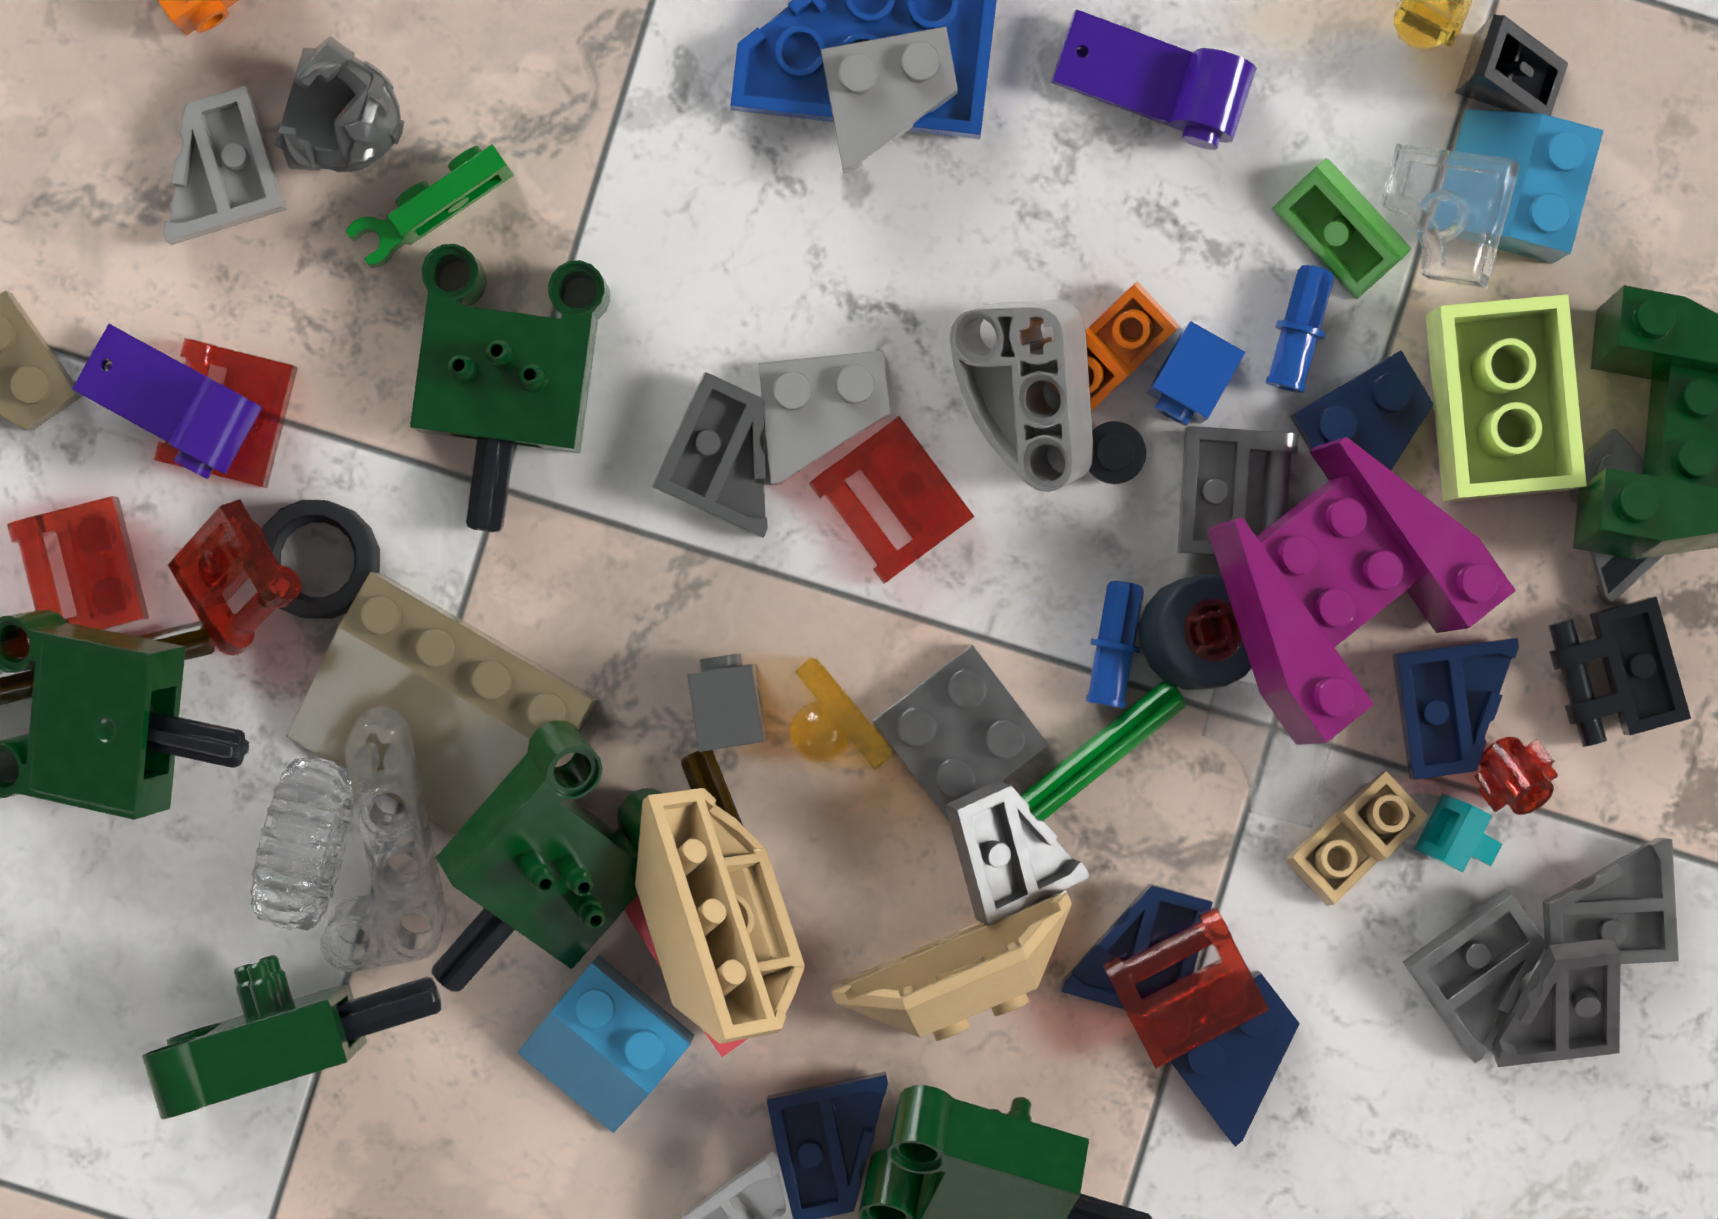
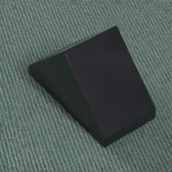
M1494 14L1474 34L1455 93L1510 112L1542 113L1551 116L1568 62L1505 15Z

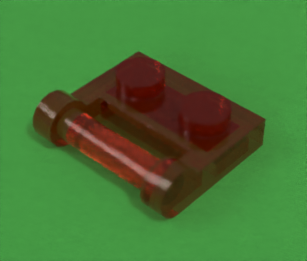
M184 338L180 357L186 358L184 365L207 377L210 365L227 369L223 385L263 407L228 472L224 474L214 469L211 475L268 488L298 367ZM166 441L164 443L158 442L154 460L183 467L174 462L179 449L168 444Z
M900 416L809 483L819 499L824 496L827 497L877 564L873 571L883 584L890 581L975 517ZM858 471L863 473L912 539L899 550L895 548L847 484L846 480Z
M110 496L7 524L11 543L19 544L35 611L52 610L63 617L43 538L49 534L57 533L77 616L65 619L67 623L108 630L149 619L119 497Z
M241 499L219 506L168 564L169 569L199 620L205 624L214 645L226 655L235 656L244 652L253 642L255 630L277 608L288 606L301 591L299 576L289 567L279 565L265 541L262 529L251 518ZM250 578L257 592L236 614H233L227 601Z
M1216 907L1200 914L1199 919L1201 922L1122 962L1120 957H1117L1102 965L1155 1068L1176 1059L1269 1010L1223 917ZM1213 945L1220 958L1219 960L1141 999L1135 984Z

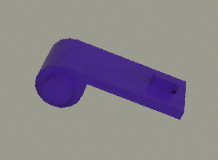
M1076 9L1073 13L1050 83L1183 131L1181 138L1185 142L1203 149L1217 150L1219 142L1228 143L1234 139L1257 67L1245 58L1222 50L1200 48L1191 52Z
M111 324L107 325L72 388L77 393L179 449L174 462L206 479H209L214 469L224 474L228 472L263 409L262 406ZM111 361L112 364L109 365L108 371H105V364Z

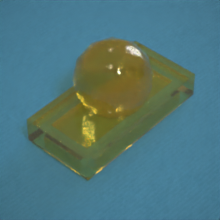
M1400 0L1394 11V26L1398 38L1409 47L1420 50L1436 48L1441 44L1451 48L1463 27L1472 0Z
M810 658L795 671L818 700L801 707L792 718L789 735L790 742L797 754L803 759L816 764L830 763L841 757L851 740L874 770L878 769L892 757L891 753L893 750L818 658Z

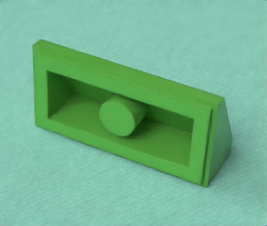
M1327 158L1319 163L1272 207L1356 299L1361 297L1411 250L1408 243Z

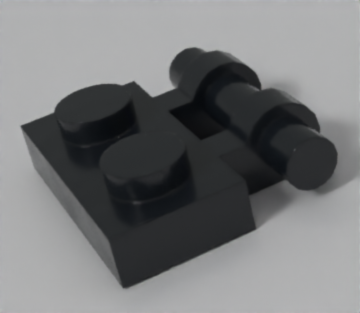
M1648 597L1591 613L1590 618L1596 638L1584 642H1579L1573 619L1548 625L1555 649L1549 651L1554 670L1561 669L1570 703L1565 705L1569 724L1577 725L1583 747L1607 741L1601 717L1618 713L1623 735L1630 736L1691 719L1657 597ZM1602 658L1612 693L1595 697L1585 662Z

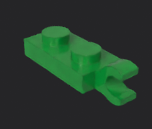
M493 144L484 150H481L479 146H473L460 153L448 164L447 167L450 173L429 186L427 181H422L404 191L395 200L398 208L387 215L389 219L379 220L375 217H361L353 221L345 231L353 241L360 239L369 232L377 233L380 238L379 247L364 258L366 263L371 268L383 266L399 248L407 243L410 245L414 244L513 177L514 174Z

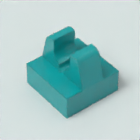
M1442 794L1414 849L1433 860L1464 872L1470 858L1492 866L1503 844L1484 833L1492 815L1469 803Z

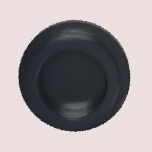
M1119 421L1106 422L1092 430L1094 455L1089 473L1100 482L1112 485L1122 484L1133 479L1141 471L1146 459V446L1140 433L1131 425Z

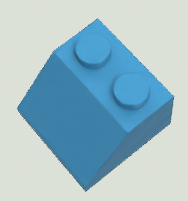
M1466 109L1463 113L1432 232L1551 264L1571 254L1604 130L1542 113Z
M598 955L517 1053L614 1133L646 1099L691 1045L694 1034Z

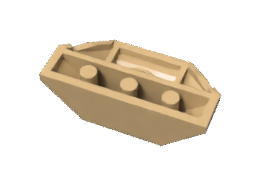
M705 788L648 795L642 804L635 886L672 1005L719 1044L777 1033L783 1027L786 1019L785 1014L794 998L805 964L767 849L736 818L715 805L716 799Z
M1063 890L988 926L981 922L834 983L831 987V993L836 1004L919 1038L933 1033L936 1041L952 1037L971 1027L968 1017L989 1008L992 1009L994 1016H999L1018 1009L1029 1002L1026 993L1039 987L1072 903L1067 892Z

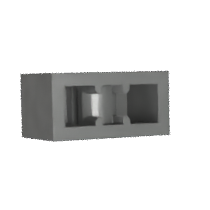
M741 654L700 659L702 672L687 674L699 752L760 743L767 740L768 735L757 664L743 666Z

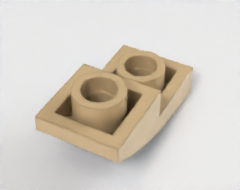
M1386 770L1377 775L1333 813L1285 861L1326 906L1334 905L1378 861L1386 860L1429 816Z

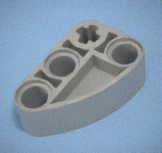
M1059 300L1000 302L966 311L957 317L950 332L954 369L969 411L991 447L1024 482L1038 491H1055L1086 475L1092 466L1094 451L1086 328L1083 316L1078 309L1068 302ZM983 320L989 322L995 329L996 345L993 349L986 346L981 339L980 327ZM1041 324H1043V328L1052 326L1054 331L1053 341L1052 337L1043 338ZM1046 381L1055 385L1060 393L1061 403L1058 410L1051 408L1044 399L1043 388ZM1049 445H1054L1063 454L1065 459L1063 473L1056 471L1050 465L1047 457Z

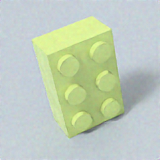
M1569 294L1443 305L1426 314L1443 502L1560 492L1586 487Z

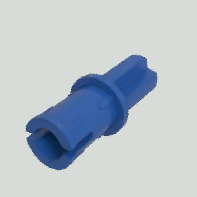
M1302 265L1297 270L1284 320H1278L1275 326L1281 332L1271 370L1266 378V384L1286 391L1305 392V382L1317 340H1324L1326 335L1320 329L1334 282V274L1327 269L1313 265Z
M1117 580L1110 581L1107 585L1098 639L1091 638L1090 645H1096L1089 692L1085 700L1087 702L1125 708V696L1133 652L1140 653L1141 647L1135 646L1144 595L1143 587L1138 584Z

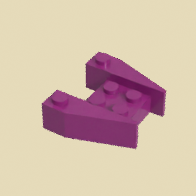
M1347 437L1316 446L1309 452L1329 481L1258 536H1255L1243 517L1216 524L1207 530L1259 693L1296 745L1329 742L1375 705L1335 647L1405 591L1408 592L1436 633L1472 627L1516 591L1480 538Z

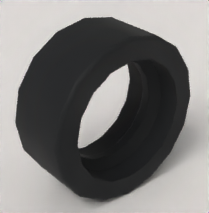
M300 500L279 509L263 525L254 546V571L263 593L279 609L300 618L333 619L347 613L370 572L380 573V548L372 528L355 511L328 500ZM309 523H327L339 528L349 539L354 551V568L349 580L337 592L325 597H310L296 591L287 582L281 568V551L287 538L297 528Z

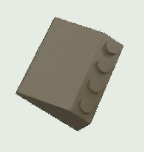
M370 572L338 626L286 737L456 835L528 753L529 740L538 728L554 720L567 721L575 725L581 732L599 699L388 576ZM567 754L558 760L555 767L561 766Z

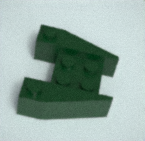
M1623 285L1596 310L1591 369L1651 380L1643 473L1606 467L1587 481L1586 487L1579 488L1573 549L1635 560L1718 548V313L1685 296Z

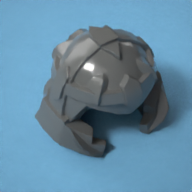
M329 36L316 48H303L275 143V146L283 150L289 169L311 171L330 169L336 172L362 170L383 157L394 144H398L403 134L404 121L401 120L400 105L390 80L373 64L367 61L363 62L355 57L353 51L342 45L332 36Z

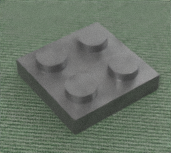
M973 645L969 646L872 720L948 821L945 804L998 780L1003 781L1049 746Z

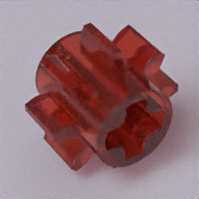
M1505 737L1486 748L1479 764L1482 770L1475 773L1474 777L1481 785L1478 791L1494 812L1501 810L1508 804L1515 814L1525 815L1536 811L1550 799L1554 791L1551 781L1556 779L1558 774L1552 767L1555 760L1538 739L1530 742L1525 747L1519 738Z

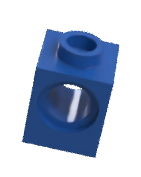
M1190 321L1182 329L1147 391V394L1158 399L1154 408L1162 415L1184 426H1187L1191 419L1200 424L1203 423L1211 415L1246 352Z

